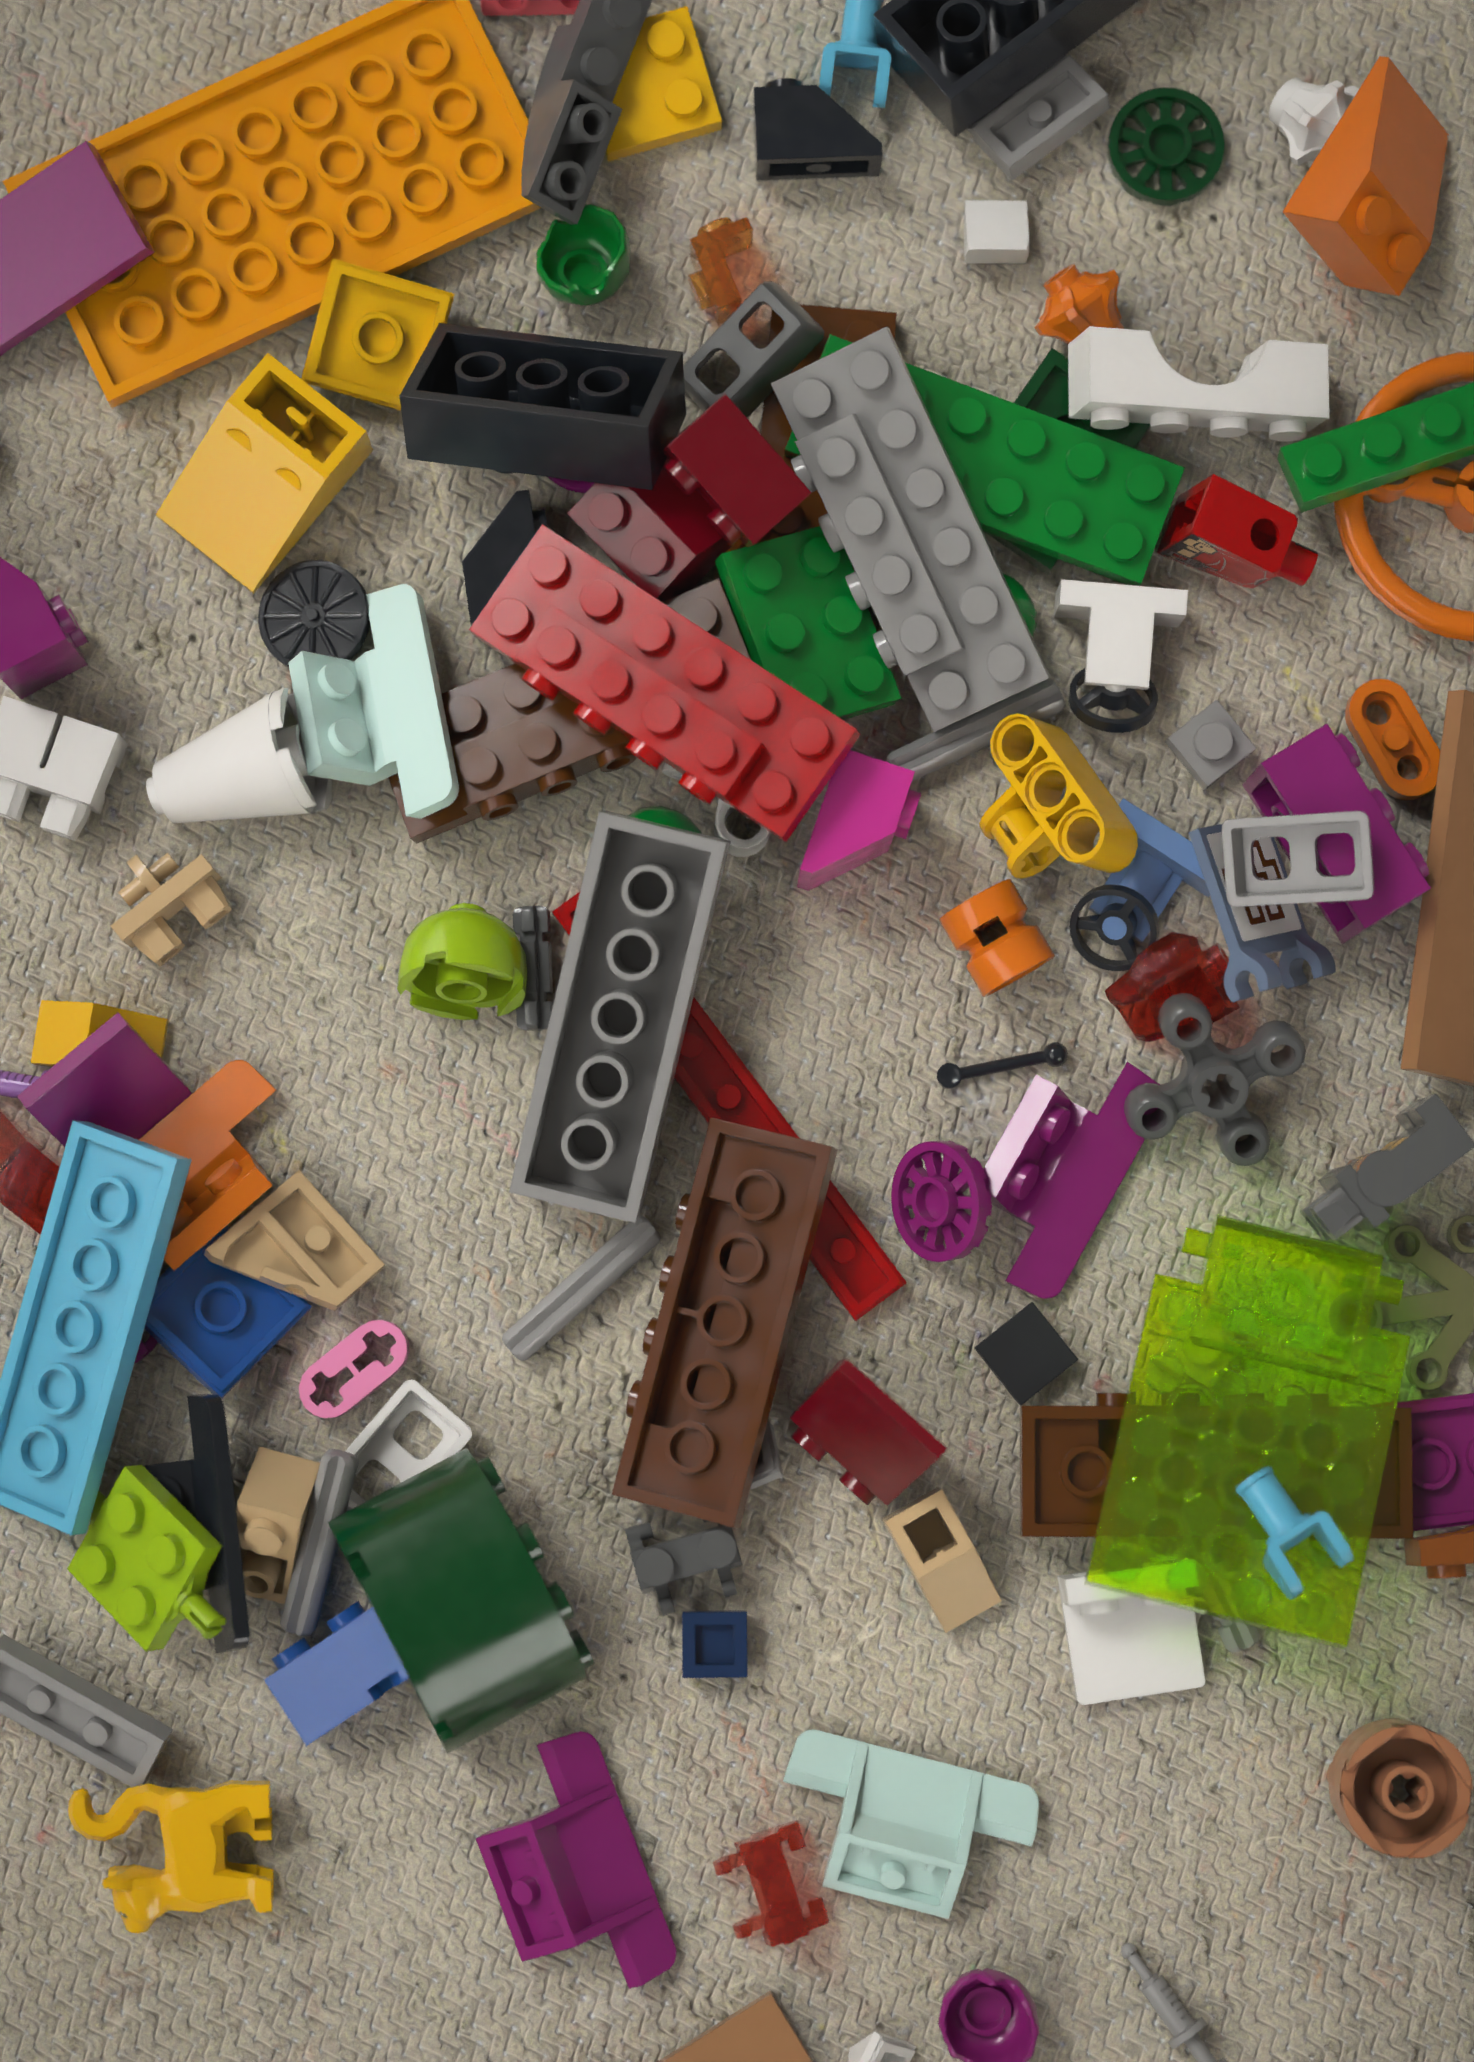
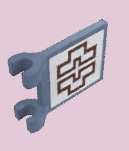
M1222 824L1198 828L1188 832L1229 950V962L1224 975V988L1232 1003L1254 996L1249 984L1250 973L1255 976L1260 992L1280 987L1282 984L1286 989L1307 984L1308 981L1302 967L1304 960L1309 963L1314 979L1335 973L1336 967L1332 954L1325 946L1308 935L1297 904L1234 907L1228 903L1226 898ZM1275 838L1256 839L1253 844L1257 877L1262 880L1287 878L1288 876ZM1282 951L1278 966L1271 958L1266 956Z

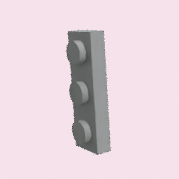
M5 1634L1 1636L0 1713L131 1787L145 1784L173 1729Z

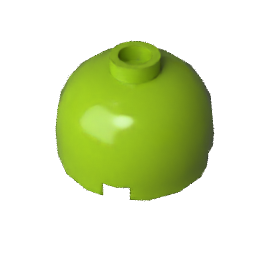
M455 904L447 910L436 912L425 918L409 934L399 964L397 990L400 995L407 990L411 993L410 1005L420 1011L438 1017L477 1020L478 1011L475 1007L490 1008L497 1005V1017L506 1015L520 1007L526 995V954L514 929L495 915L487 913L484 908L475 904Z

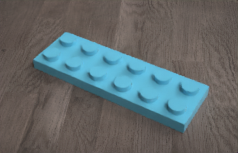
M72 1121L0 1379L1 1506L69 1535L87 1533L192 1159L88 1121Z

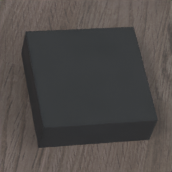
M1033 1302L974 1347L1019 1405L1024 1404L1078 1361V1358Z

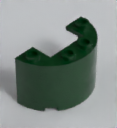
M467 1448L327 1522L357 1581L373 1607L447 1754L587 1677L585 1668L594 1664L593 1658L577 1629L569 1632L564 1621L575 1615L557 1581H554L546 1586L535 1565V1562L545 1558L532 1530L527 1522L515 1528L498 1495L504 1493L506 1489L488 1456L477 1462Z

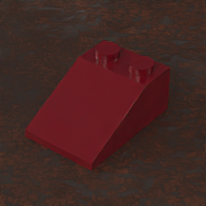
M847 1358L836 1363L789 1417L798 1426L790 1437L818 1462L828 1453L847 1471L839 1478V1481L867 1506L875 1497L885 1505H889L948 1449Z

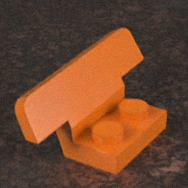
M234 1060L227 1063L139 1139L142 1142L192 1159L164 1256V1261L173 1271L273 1186L264 1169L230 1131L276 1091L275 1087L246 1061Z

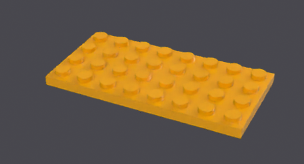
M393 0L88 141L95 145L154 250V253L65 312L111 408L318 313L332 258L397 276L541 208L522 197V162L528 119L469 0ZM73 149L3 180L8 194Z

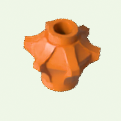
M1071 264L1043 284V287L1049 294L1046 298L1045 310L1039 318L1040 321L1034 327L1040 336L1054 337L1068 345L1089 326L1125 329L1120 322L1122 317L1117 306L1116 292L1119 276L1113 269L1101 274H1092L1086 271L1080 273L1075 264Z

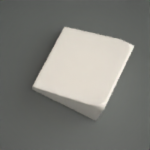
M965 200L964 263L1026 264L1030 252L1027 201Z

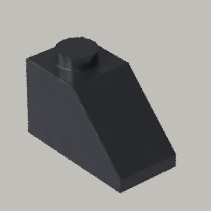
M781 78L769 81L765 87H754L753 121L756 181L880 176L883 156L882 143L819 86L803 85L797 79Z

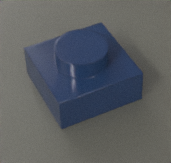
M747 1610L682 1611L683 1678L748 1677Z

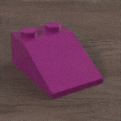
M0 557V679L22 700L88 665L79 647L89 641L72 609H68L60 594L50 599L37 582Z

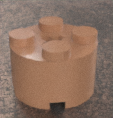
M1401 1718L1381 1719L1367 1723L1352 1732L1342 1742L1333 1761L1329 1765L1327 1781L1329 1783L1330 1800L1337 1817L1352 1835L1380 1853L1399 1858H1426L1441 1852L1451 1845L1466 1826L1469 1817L1471 1791L1473 1792L1470 1769L1462 1754L1449 1740L1424 1726ZM1397 1775L1410 1779L1405 1784V1789L1409 1796L1404 1801L1389 1796L1394 1790L1391 1781Z

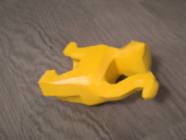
M229 1780L205 1789L195 1786L188 1788H166L147 1783L127 1788L115 1801L110 1811L104 1815H98L94 1812L87 1789L80 1788L74 1791L69 1799L68 1816L72 1826L89 1840L105 1842L125 1833L141 1811L157 1814L160 1820L165 1849V1868L158 1870L136 1864L113 1866L108 1870V1877L102 1880L103 1888L112 1889L115 1910L121 1915L127 1931L132 1933L146 1932L154 1921L167 1911L201 1913L216 1906L238 1900H251L257 1912L265 1913L273 1910L274 1869L258 1864L228 1862L227 1836L236 1832H248L254 1841L272 1840L273 1823L272 1807L270 1806V1781Z

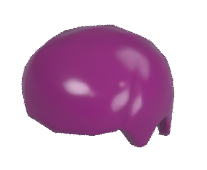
M985 1968L984 1970L974 1969L961 1974L944 1992L938 2017V2024L944 2042L948 2045V2051L952 2058L963 2062H1027L1034 2055L1040 2028L1036 2003L1027 1988L1018 1979L1004 1972Z

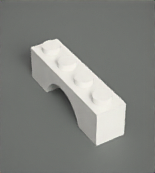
M1089 326L1068 344L1069 418L1091 420L1093 428L1109 430L1124 428L1129 425V422L1150 424V429L1153 432L1170 434L1186 431L1189 429V426L1210 428L1212 436L1224 438L1243 436L1248 431L1269 432V439L1286 442L1306 438L1307 432L1329 419L1328 344L1268 340L1245 357L1241 369L1233 382L1222 385L1201 384L1179 374L1162 357L1150 331Z

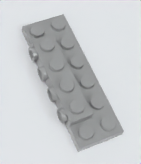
M884 327L771 383L797 439L795 443L801 454L791 459L793 469L811 492L818 490L828 512L818 518L824 536L834 553L845 548L855 572L845 576L852 596L860 610L863 611L872 606L882 627V630L873 634L876 647L888 669L899 664L903 675H907L933 732L1049 679L1051 676L890 329Z

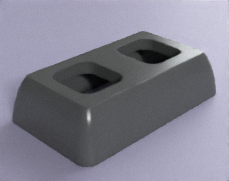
M772 281L763 282L683 365L685 393L703 412L721 396L726 394L745 417L748 418L774 391L771 383L789 375L823 339L824 329L779 284ZM761 305H769L784 321L783 330L765 348H757L742 332V325ZM717 351H725L740 367V374L722 394L715 395L699 379L698 373Z

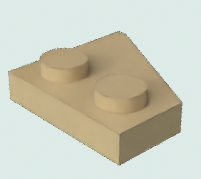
M300 1170L206 1248L204 1253L206 1258L214 1264L333 1311H336L382 1271L385 1266L383 1261Z

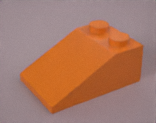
M1379 56L1282 212L1344 286L1400 296L1432 243L1449 134L1389 57Z

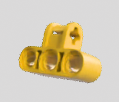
M1019 713L1008 715L1002 719L993 730L990 740L991 754L1011 786L983 814L979 825L983 834L988 839H995L1008 857L1006 863L1011 875L1019 879L1034 876L1052 864L1060 855L1067 861L1106 873L1120 872L1126 868L1135 857L1137 851V833L1130 820L1069 735L1060 727ZM1034 741L1032 751L1029 753L1030 746ZM1065 786H1066L1065 796H1064V798L1061 800V795H1062L1063 789H1064ZM1100 831L1098 843L1094 848L1095 836Z

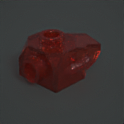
M1171 932L1152 943L1136 957L1130 970L1105 990L1108 1000L1121 1013L1136 1039L1146 1042L1165 1038L1159 1026L1158 1016L1161 1006L1172 995L1187 993L1200 998L1208 1008L1213 1023L1240 1008L1238 1001L1232 1003L1225 992L1224 975L1229 958L1219 943L1208 947L1200 935ZM1193 1017L1184 1018L1178 1025L1188 1024Z

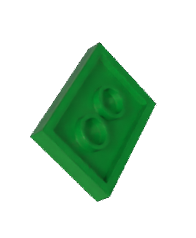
M821 526L757 543L750 547L725 552L715 560L750 658L754 663L842 720L892 706L901 699L892 671L885 665L874 642L873 634L877 631L869 609L860 610L848 587L845 576L853 573L854 569L844 548L834 553L824 536Z

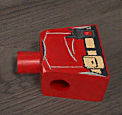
M1212 474L1178 496L1156 552L1169 559L1251 589L1276 576L1303 586L1311 576L1318 558L1317 551L1292 541L1298 524V518L1295 514L1215 474Z

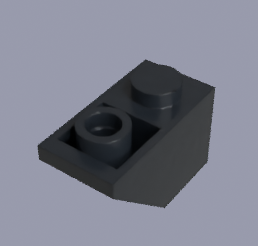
M529 489L515 492L462 561L471 626L543 524L548 528L545 507L532 508Z

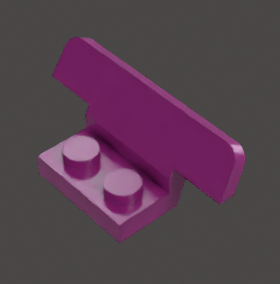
M1128 1061L1098 1115L1072 1102L1058 1085L1036 1075L983 1168L987 1177L984 1183L986 1190H990L992 1204L1034 1228L1005 1280L1009 1285L1044 1299L1055 1297L1061 1292L1145 1139L1136 1135L1127 1123L1124 1113L1125 1099L1129 1092L1138 1085L1144 1083L1160 1084ZM1157 1108L1148 1109L1143 1115L1152 1114Z
M583 1731L574 1732L538 1744L537 1748L559 1805L537 1816L490 1830L475 1838L521 1961L524 1962L577 1947L607 1932L628 1988L642 1986L673 1966L676 1959V1947L599 1744L594 1736Z

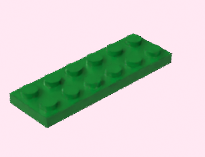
M830 334L820 359L853 342ZM905 362L983 531L1125 585H1141L1185 467ZM793 430L784 456L791 459L801 455L795 443L797 439Z

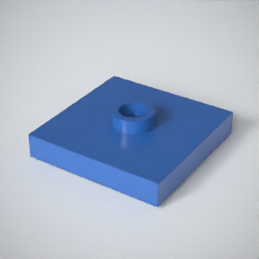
M228 1225L175 1271L169 1267L158 1278L144 1327L212 1394L219 1395L221 1399L236 1386L312 1307L303 1298L210 1262L204 1255L205 1249L230 1229Z

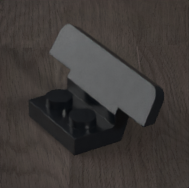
M219 1395L187 1396L194 1459L144 1465V1467L222 1545L220 1552L207 1573L204 1590L209 1591L210 1605L226 1618V1624L220 1626L223 1628L222 1631L214 1637L215 1654L232 1652L248 1646L250 1632L225 1408Z

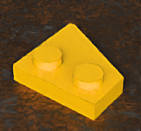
M687 6L645 18L613 99V104L620 107L622 112L605 152L608 162L722 130L721 115Z

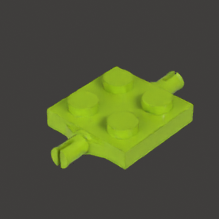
M143 1465L124 1466L107 1498L98 1490L88 1532L67 1570L145 1652L164 1649L178 1623L185 1618L199 1630L205 1639H211L218 1635L223 1629L220 1626L226 1624V1618L220 1615L203 1597L207 1573L220 1552L222 1545Z

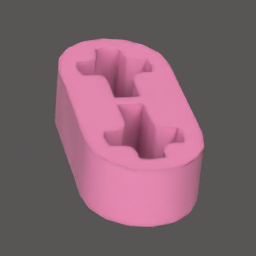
M385 1320L369 1321L358 1327L312 1364L302 1375L299 1384V1396L304 1407L313 1415L321 1418H336L351 1411L397 1374L406 1364L410 1350L409 1340L404 1331L396 1324ZM372 1332L381 1338L391 1334L396 1340V1343L390 1348L391 1355L394 1357L391 1364L386 1366L382 1361L376 1360L363 1370H360L355 1361L367 1353L370 1348L365 1338ZM348 1368L354 1377L340 1388V1395L344 1399L340 1405L335 1406L331 1401H324L318 1404L313 1397L319 1390V1385L315 1380L316 1377L323 1373L328 1378H334Z

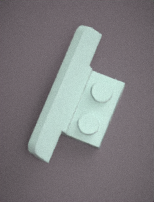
M400 584L365 595L375 649L363 653L355 661L301 651L288 662L308 775L370 786L398 773L406 816L422 819L451 805L458 796L459 783L423 598L411 586Z
M807 1730L798 1736L783 1779L785 1783L844 1798L840 1822L825 1867L823 1887L949 1919L967 1865L973 1831L1031 1847L1036 1836L1039 1798L1035 1790L1027 1784L819 1730Z

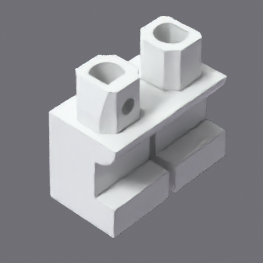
M3 696L0 705V817L20 822L30 792L50 798L40 827L44 831L76 841L88 820L90 811L101 814L105 801V791L114 768L120 767L128 747L127 742L119 733L71 717L63 716L62 718L58 713Z

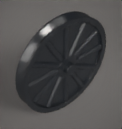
M307 560L287 567L270 582L260 602L258 625L265 646L277 660L289 667L288 662L301 651L351 660L363 646L370 628L365 597L366 591L357 578L348 570L329 561Z

